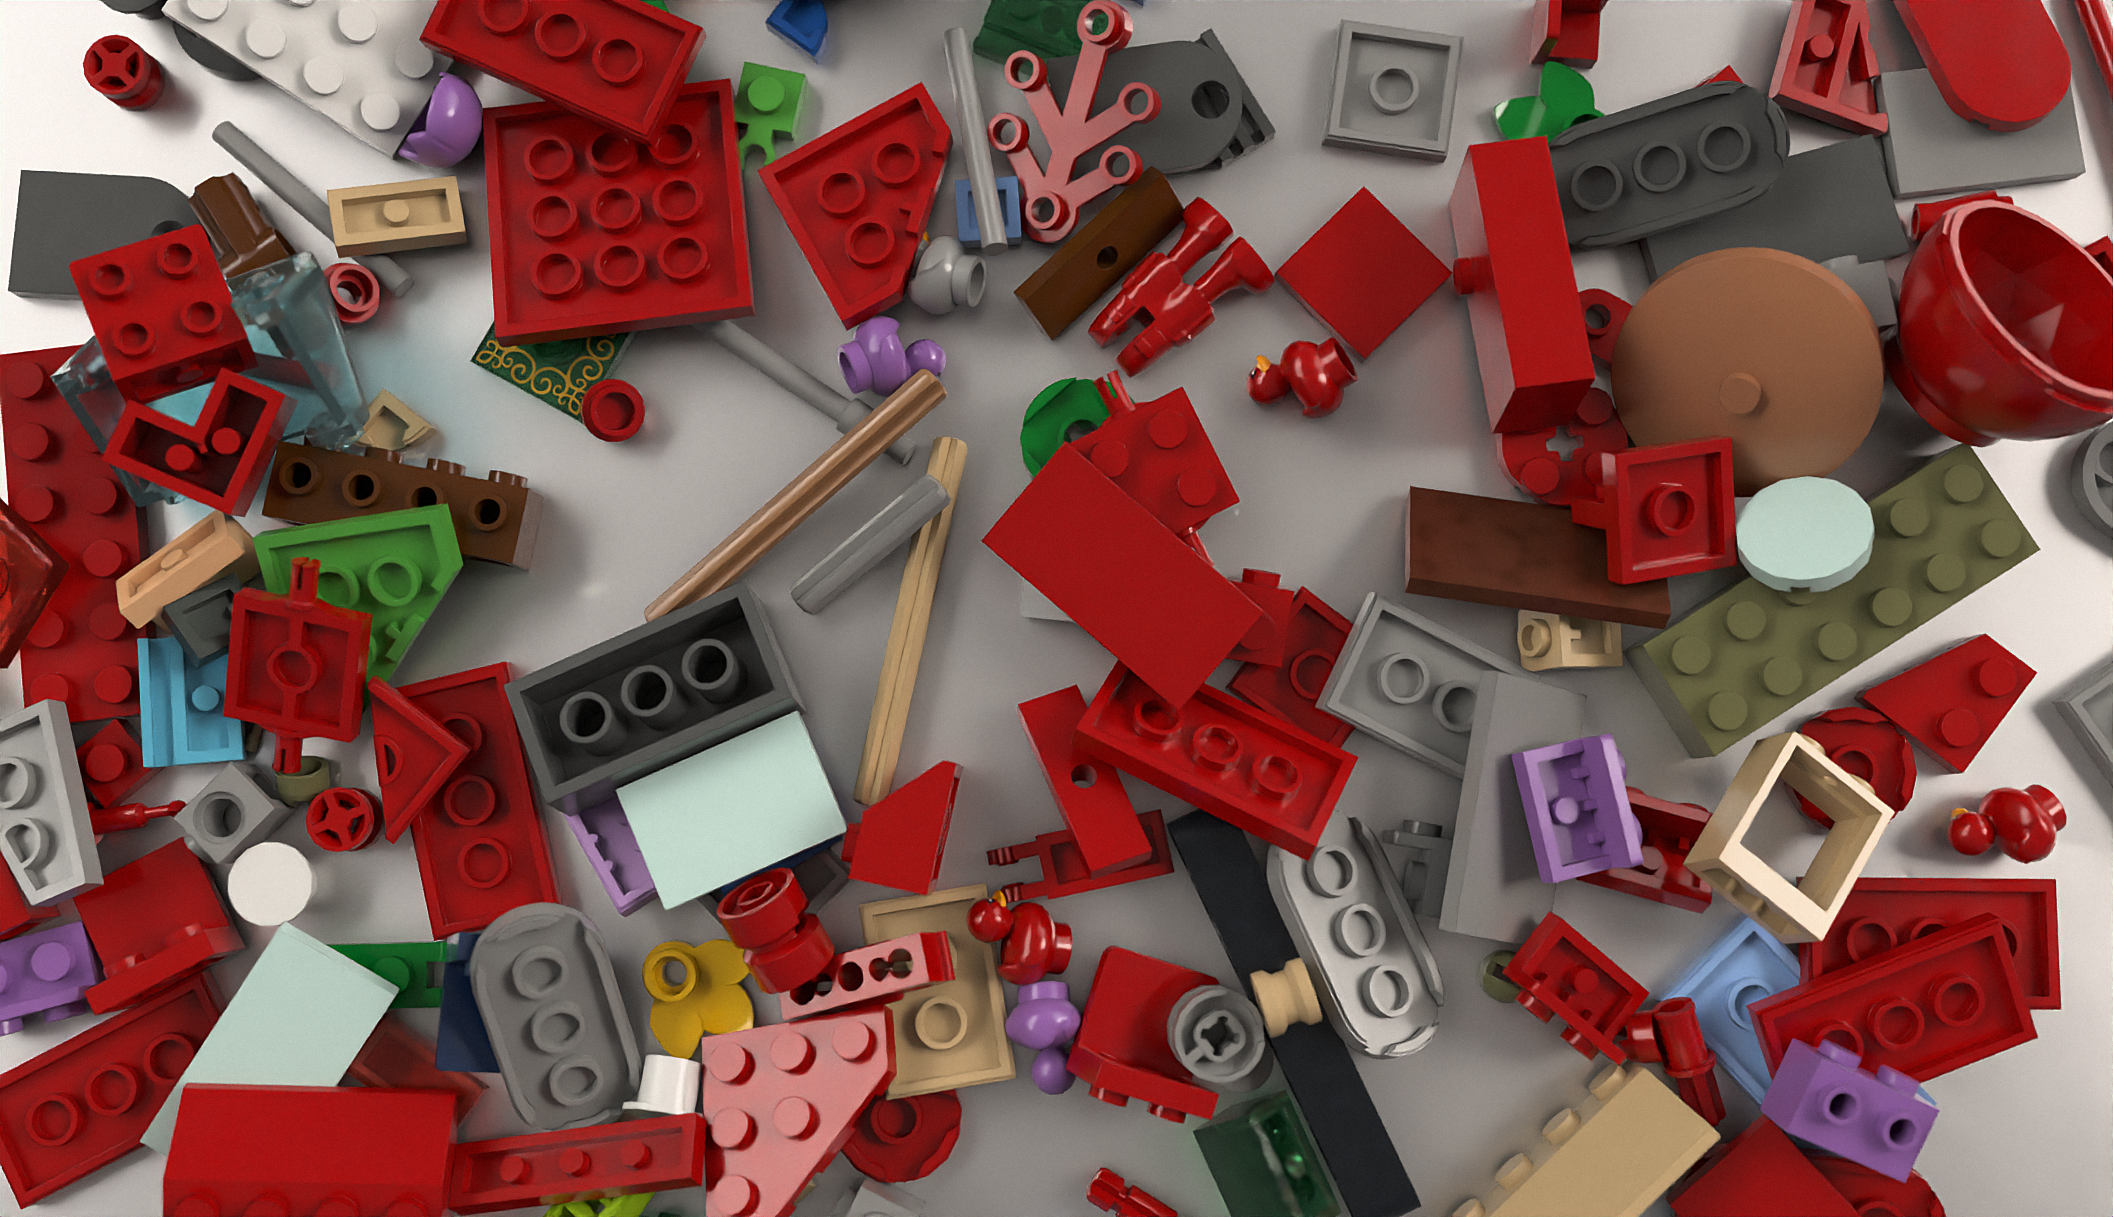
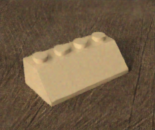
M1629 1060L1622 1066L1613 1063L1593 1079L1589 1085V1090L1592 1094L1575 1111L1571 1108H1566L1547 1123L1542 1131V1135L1546 1139L1528 1156L1524 1153H1519L1501 1167L1495 1176V1181L1498 1183L1496 1187L1480 1202L1476 1198L1468 1200L1451 1217H1639L1721 1136L1645 1067Z

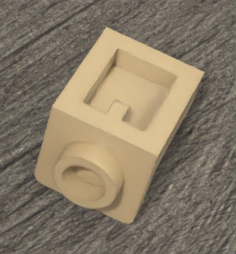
M1522 609L1518 611L1517 642L1520 649L1521 667L1526 670L1540 672L1553 669H1608L1624 666L1620 623Z

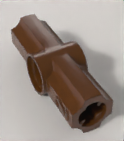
M232 172L224 176H212L194 187L195 192L187 201L222 255L218 259V264L223 274L238 295L249 306L256 309L266 329L275 339L283 354L289 359L295 360L302 356L313 355L329 345L331 338L338 331L330 318L320 309L313 291L303 276L307 274V270L302 260L285 236L275 226L269 224L260 206L257 205L242 179Z

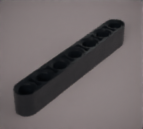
M1198 808L1167 823L1166 826L1248 1000L1257 1007L1261 1015L1249 974L1260 970L1269 974L1281 971L1287 961L1300 956L1243 830ZM1314 988L1322 1015L1321 1022L1308 1025L1300 1021L1288 1025L1284 1034L1274 1038L1270 1037L1264 1023L1263 1032L1351 1216L1401 1217L1421 1207L1419 1198L1344 1041L1329 1021Z

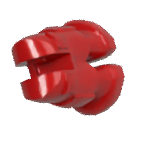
M1196 197L1185 207L1183 220L1186 226L1180 240L1166 256L1161 252L1156 254L1152 251L1129 273L1121 285L1122 290L1095 318L1087 332L1104 349L1130 330L1136 322H1140L1145 327L1121 351L1115 360V363L1129 378L1147 369L1174 347L1180 348L1190 343L1194 337L1215 321L1211 304L1228 291L1240 287L1251 294L1259 295L1265 293L1275 283L1274 276L1252 246L1240 236L1226 248L1218 260L1192 285L1184 283L1183 276L1197 262L1210 252L1219 250L1234 235L1229 222L1220 212L1200 197Z

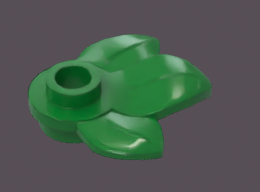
M1547 61L1543 66L1538 96L1506 100L1497 104L1493 109L1496 125L1506 140L1547 136L1548 143L1570 127L1606 116L1595 109L1594 92L1591 84L1570 67L1552 61Z

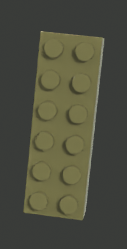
M1960 443L1941 451L1863 499L1871 510L1875 536L1868 563L1851 580L1827 591L1810 593L1809 587H1791V592L1775 590L1765 585L1747 572L1668 622L1665 629L1655 630L1622 651L1692 759L1714 757L2041 550L1971 446Z

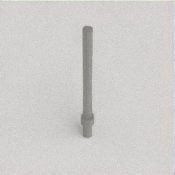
M729 320L689 324L838 422L836 429L844 435L874 410L858 398L851 402ZM902 436L883 453L901 465H905L914 453L917 445Z

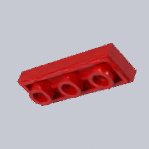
M1076 684L1018 704L1017 716L1088 879L1091 881L1149 860L1152 848L1115 767L1070 745L1075 728L1088 709ZM1086 781L1089 784H1091V786L1088 788H1081L1076 786L1074 782Z

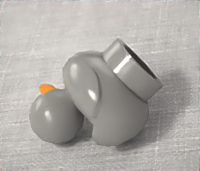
M924 232L910 277H915V279L907 285L908 296L916 305L934 315L948 313L958 305L975 307L979 303L985 288V260L980 256L969 255L967 248L956 238L941 236L931 243L929 234Z

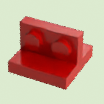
M1713 435L1602 452L1603 482L1595 484L1596 493L1571 497L1573 523L1606 530L1608 579L1610 582L1625 585L1737 566L1732 437Z

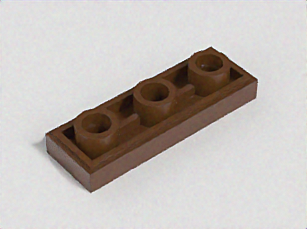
M1150 166L1134 184L1125 188L1121 194L1013 292L1040 332L1051 341L1183 221L1184 208L1164 173Z

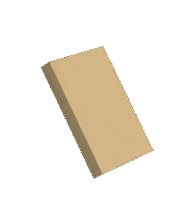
M986 883L936 891L929 895L918 894L859 905L864 946L918 932L946 931L956 979L951 982L906 993L901 1001L886 1005L893 1010L897 1076L885 1090L887 1100L1017 1078L1012 1042L1005 1031L1008 1017L1002 979L996 970V967L999 966L996 942L985 943L975 939L970 934L966 924L967 913L971 906L982 898H989ZM913 959L911 962H895L893 971H912Z

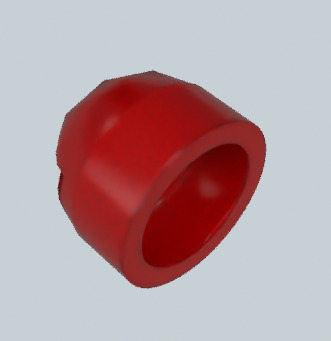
M1652 1010L1636 1011L1624 1023L1622 1030L1618 1034L1628 1039L1617 1042L1616 1046L1628 1055L1626 1059L1631 1062L1643 1064L1665 1062L1667 1053Z

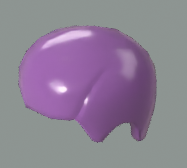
M441 71L438 76L442 79L437 86L433 87L435 90L414 124L406 142L399 150L400 156L432 168H450L467 158L482 134V103L472 85L462 77Z

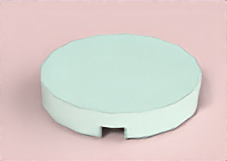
M1812 476L1780 480L1759 490L1742 507L1735 526L1739 558L1751 576L1775 590L1791 592V587H1809L1810 593L1827 591L1851 580L1868 563L1875 536L1870 507L1855 490L1836 480Z

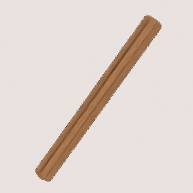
M926 368L920 369L645 608L644 615L647 623L729 587L940 404L947 396V392L940 381Z

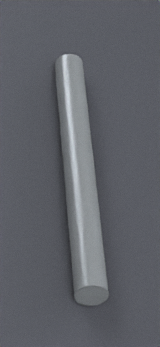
M955 27L944 32V46L984 254L996 256L1007 251V238L968 35L965 29Z
M224 121L214 129L212 139L335 244L329 206L231 122ZM384 253L351 257L360 266L368 269L376 280L396 297L405 294L413 284V278Z

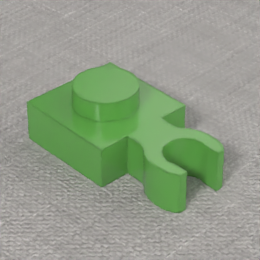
M744 62L734 104L738 129L747 131L745 137L739 141L742 173H744L745 161L751 153L761 152L766 155L763 167L778 160L774 149L776 137L795 140L808 84L805 74Z

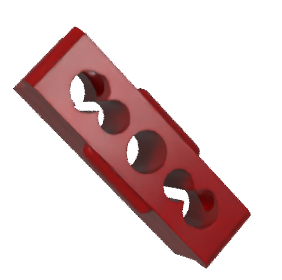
M946 931L918 932L844 951L833 956L828 965L814 978L797 988L778 993L783 1021L817 1017L845 1009L854 1010L881 1004L887 1005L901 1001L906 993L956 980ZM913 959L912 971H893L895 962H911ZM818 982H832L831 991H817Z

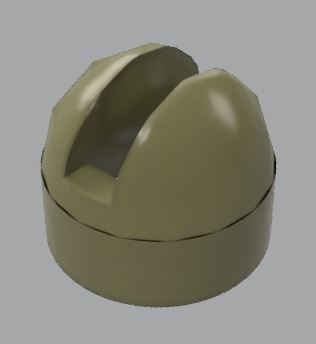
M301 756L302 768L297 773H283L284 768L280 772L274 770L276 788L283 802L296 809L299 808L301 801H307L309 806L317 795L330 789L329 765L324 758Z
M1497 950L1487 955L1483 959L1478 972L1479 983L1483 991L1489 997L1503 1003L1517 1002L1515 997L1522 990L1520 988L1517 989L1505 980L1492 976L1497 964L1505 968L1516 955V952L1510 950Z

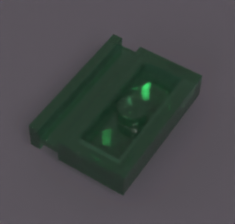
M992 0L983 19L984 23L979 35L975 37L973 42V53L1005 66L1007 59L1013 53L1020 50L1029 51L1044 60L1047 67L1046 80L1050 84L1047 59L1080 54L1083 42L1078 36L1077 20L1082 9L1093 0ZM1106 13L1100 14L1094 19L1092 23L1094 35H1100L1107 29L1109 20ZM1026 61L1020 66L1019 72L1032 76L1033 64L1031 61Z

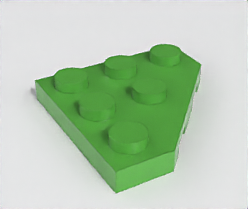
M448 503L268 530L252 538L267 592L280 595L289 593L291 560L296 557H309V561L317 559L321 562L317 591L319 599L326 601L332 606L373 614L362 713L371 707L367 683L374 675H378L387 683L389 682L464 566Z

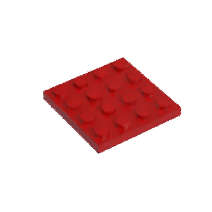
M730 78L683 84L653 148L548 101L482 109L495 338L502 348L755 316L738 125L734 107L735 93Z

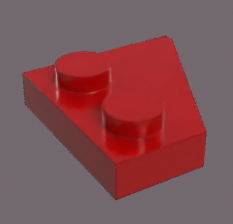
M1793 0L1768 97L1779 106L1862 136L1872 134L1873 138H1876L1887 132L1889 123L1887 113L1877 114L1871 80L1879 76L1875 50L1871 47L1868 39L1870 21L1866 0Z
M1985 633L1968 638L1933 658L1916 663L1904 669V672L1877 685L1864 688L1853 699L1867 710L1878 712L1891 721L1888 723L1895 727L1900 735L1903 734L1909 742L1950 773L1961 774L1964 773L2037 672Z

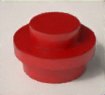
M605 379L593 384L585 392L580 405V415L584 426L593 436L607 442H620L629 439L640 429L645 417V405L642 396L631 384L618 379Z

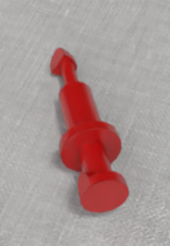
M176 800L170 802L169 805L151 808L140 802L99 809L94 803H87L96 844L102 840L104 834L144 828L150 819L166 816L174 818L187 805L185 801Z

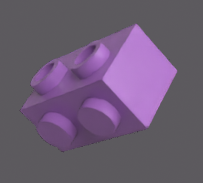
M1793 1038L1759 1110L1786 1132L1905 1183L1940 1109L1916 1094L1920 1083L1882 1064L1876 1074L1858 1067L1862 1059L1859 1055L1831 1041L1822 1039L1817 1049Z

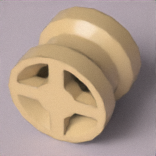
M1300 957L1287 961L1281 971L1269 974L1260 970L1249 974L1259 1010L1271 1038L1284 1034L1288 1025L1300 1021L1312 1025L1322 1021L1313 985Z

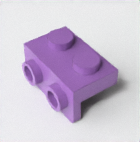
M1611 734L1580 737L1511 754L1542 883H1556L1610 868H1630L1642 865L1643 858L1640 850L1642 831L1638 819L1631 812L1624 784L1626 779L1625 761L1621 752L1615 747Z

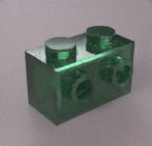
M1286 1089L1231 1105L1214 1116L1212 1120H1208L1192 1131L1231 1217H1337L1342 1213Z

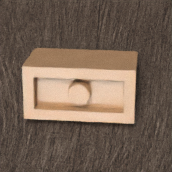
M219 510L213 511L115 581L120 613L137 629L152 620L165 633L172 634L161 618L163 606L235 572L242 584L261 572L253 537L231 515Z

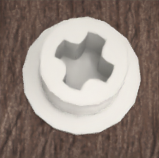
M263 842L248 848L235 860L228 876V894L233 908L246 921L258 926H280L284 921L294 920L307 907L318 888V876L314 866L296 848L282 842Z
M647 1055L637 1102H624L622 1111L645 1118L695 1112L702 1077V1064L670 1056Z

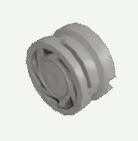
M1218 984L1200 985L1184 993L1173 1005L1167 1021V1042L1174 1057L1196 1077L1212 1083L1233 1082L1247 1075L1260 1061L1266 1044L1263 1034L1264 1021L1257 1007L1244 995Z

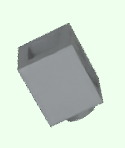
M230 762L174 819L188 833L184 837V841L199 858L210 864L215 862L217 864H233L248 848L265 842L297 809L291 808L281 800L276 785L256 764ZM231 802H235L241 811L240 826L233 834L226 830L223 823L224 811Z

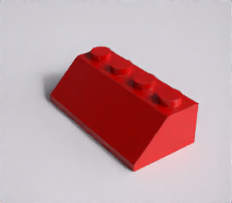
M187 1083L183 1087L163 1175V1217H453L455 1212L448 1209V1201L457 1145L458 1090Z

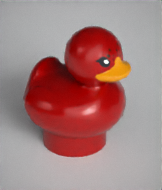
M1334 337L1327 339L1319 345L1312 341L1299 340L1290 343L1283 350L1280 364L1272 363L1267 357L1258 355L1256 357L1257 364L1250 371L1247 378L1246 388L1254 402L1260 405L1272 406L1286 398L1291 386L1298 399L1304 405L1302 415L1306 418L1317 419L1333 414L1340 407L1344 397V388L1358 381V377L1350 358Z
M2030 785L2023 790L2001 787L1991 790L1981 799L1977 812H1970L1963 808L1953 809L1951 813L1952 820L1947 828V838L1950 845L1962 855L1977 856L1983 854L1994 843L2011 859L2028 864L2048 857L2055 847L2057 832L2065 827L2067 818L2059 799L2050 790L2041 785Z
M996 890L992 897L978 900L969 909L966 924L970 934L975 939L985 943H995L1001 940V965L997 966L996 970L1006 981L1015 985L1026 986L1041 980L1046 973L1061 975L1066 970L1072 953L1071 928L1067 923L1053 921L1051 915L1043 906L1033 902H1022L1009 911L1003 892Z

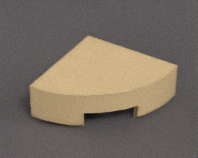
M383 388L343 437L363 449H366V446L400 453L411 450L426 442L437 430Z

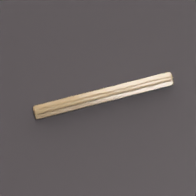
M939 436L933 441L926 475L929 474L941 482L947 490L951 501L947 507L917 530L911 538L853 793L854 801L862 805L873 806L890 795L967 455L966 443L956 438Z

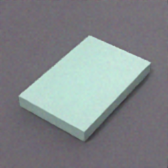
M798 711L616 789L665 911L675 909L843 835L848 828Z

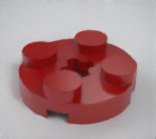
M1596 387L1589 388L1568 425L1498 433L1497 436L1499 465L1510 484L1514 488L1518 486L1525 495L1533 498L1531 501L1537 504L1571 508V497L1596 493L1595 484L1603 482L1602 452L1628 448L1627 431L1620 420L1617 409L1614 407L1612 398L1606 391ZM1556 429L1566 430L1568 437H1575L1578 448L1571 451L1570 461H1561L1558 451H1548L1546 441L1556 436Z

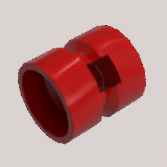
M784 867L766 870L740 883L722 899L716 910L718 918L735 947L745 949L742 956L760 990L767 994L783 993L811 980L828 965L835 952V947L817 915L805 912L810 903L791 869Z

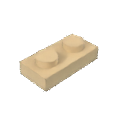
M456 176L327 190L338 258L467 243Z

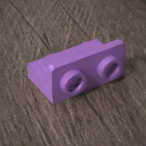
M83 921L0 943V1037L23 1031L22 1018L43 1012L46 1024L87 1013L85 1004L87 998L84 991L105 981L106 976L103 972V963Z

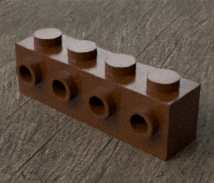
M305 434L302 444L278 441L261 515L284 524L301 526L448 503L462 558L529 571L545 498L530 488H526L528 478L496 470L489 471L488 480L465 476L466 466L428 458L426 468L403 464L405 455L366 446L364 456L343 453V443L315 435Z

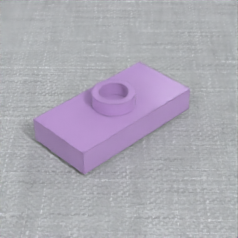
M618 796L572 817L564 814L620 915L628 917L659 897Z

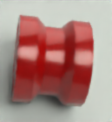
M117 34L104 36L95 41L85 53L83 71L88 83L121 109L133 112L146 110L156 104L163 95L166 85L164 69L159 61L145 52L140 45L129 37ZM130 70L134 71V77L129 73Z
M336 787L323 791L309 805L305 819L307 832L313 842L324 850L333 852H354L367 849L379 840L385 829L382 802L370 791L359 788ZM360 817V819H357V823L353 828L354 832H351L350 828L353 825L354 819Z

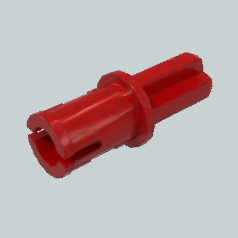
M1689 997L1666 999L1656 1004L1652 1009L1668 1056L1663 1063L1667 1075L1674 1077L1680 1099L1714 1128L1719 1126V1121L1726 1116L1713 1072V1067L1717 1063L1714 1051L1706 1048L1695 1012L1696 1006L1694 1001Z

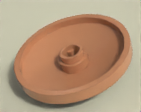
M1757 247L1729 248L1702 254L1682 262L1655 280L1642 293L1625 319L1615 344L1611 364V386L1615 407L1624 428L1637 447L1713 435L1732 437L1734 497H1753L1759 490L1784 479L1805 476L1824 478L1839 468L1860 447L1870 432L1881 404L1885 380L1883 343L1877 325L1860 297L1838 276L1811 260L1785 251Z

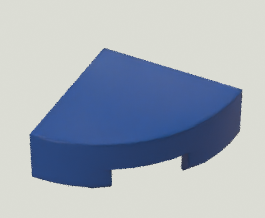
M781 0L765 21L767 29L818 64L825 51L829 36L828 17L823 1Z

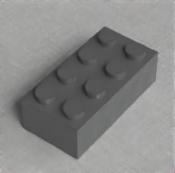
M745 580L503 685L545 801L548 805L569 817L617 797L616 789L778 718L795 711L800 712L801 716L807 714L762 602Z

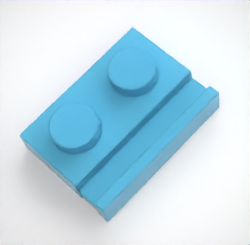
M175 636L160 639H137L143 767L153 769L169 766L247 761L245 721L223 716L228 654L197 669Z

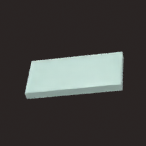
M284 921L139 1142L168 1157L183 1087L187 1083L336 1086L400 988Z

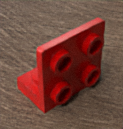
M194 224L82 258L69 264L70 273L112 379L126 404L129 399L147 404L214 382L221 367L237 374L259 367L203 226Z
M180 837L104 876V885L72 898L105 968L103 972L107 980L84 991L94 1015L129 1009L246 949L205 861L190 850L184 841V837Z

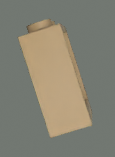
M1791 731L1759 739L1754 744L1683 865L1782 944L1822 941L1892 818L1894 811L1874 795V789L1865 780L1846 773L1827 758L1823 747L1812 738ZM1778 776L1835 821L1797 889L1739 843Z

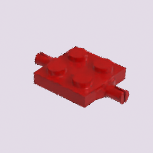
M1117 370L1106 374L1117 398H1113L1103 376L1092 383L1096 387L1110 416L1106 418L1097 430L1069 444L1190 548H1193L1211 566L1215 565L1197 530L1211 516L1239 503L1240 499L1183 386L1154 401L1133 404Z
M296 557L291 560L289 593L280 595L244 587L233 595L223 716L253 722L274 733L276 741L272 768L277 772L284 768L283 773L286 774L297 773L302 768L303 739L323 737L351 743L360 735L373 614L332 606L326 601L319 599L317 591L321 562L317 559L309 561V557Z

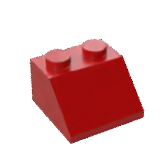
M943 760L863 811L861 823L850 822L841 854L842 862L851 863L848 878L922 895H929L935 892L963 766Z

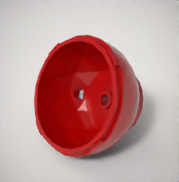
M1992 199L1972 201L1969 204H1959L1944 212L1924 235L1904 272L1899 288V301L1896 309L1898 324L1889 331L1884 343L1887 369L1904 399L1920 417L1936 430L1955 441L1981 448L1994 445L2002 439L2032 442L2071 436L2101 426L2113 419V279L2082 246L2042 217L2013 204Z

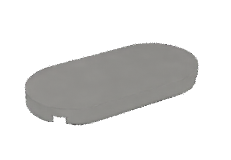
M1334 808L1309 862L1270 843L1266 862L1270 892L1299 956L1306 967L1329 1021L1340 1038L1353 1050L1370 1058L1386 1060L1408 1056L1424 1048L1435 1036L1440 1022L1435 1023L1438 1016V1007L1444 1006V985L1441 973L1409 903L1404 898L1401 886L1379 840L1373 831L1356 817L1349 818L1343 813L1337 812L1340 809Z
M557 903L528 904L501 915L478 938L471 954L470 977L474 997L515 1112L524 1123L536 1129L537 1125L542 1129L551 1131L617 1122L625 1113L622 1111L623 1103L629 1102L633 1098L635 1091L636 1095L638 1094L643 1067L601 932L594 922L580 911Z

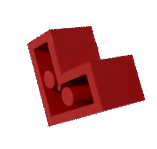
M221 367L195 425L129 399L101 457V461L228 515L245 517L274 456L278 441L281 440L298 404V400Z

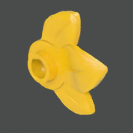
M713 939L695 947L685 941L671 940L658 945L647 955L642 967V980L645 989L654 999L649 1023L655 1038L672 1057L690 1060L699 1046L704 1030L711 1034L719 1035L755 1028L753 1003L747 991L738 983L750 973L742 957L745 949L735 947L732 941ZM670 961H678L684 965L686 979L683 983H675L668 978L666 968Z

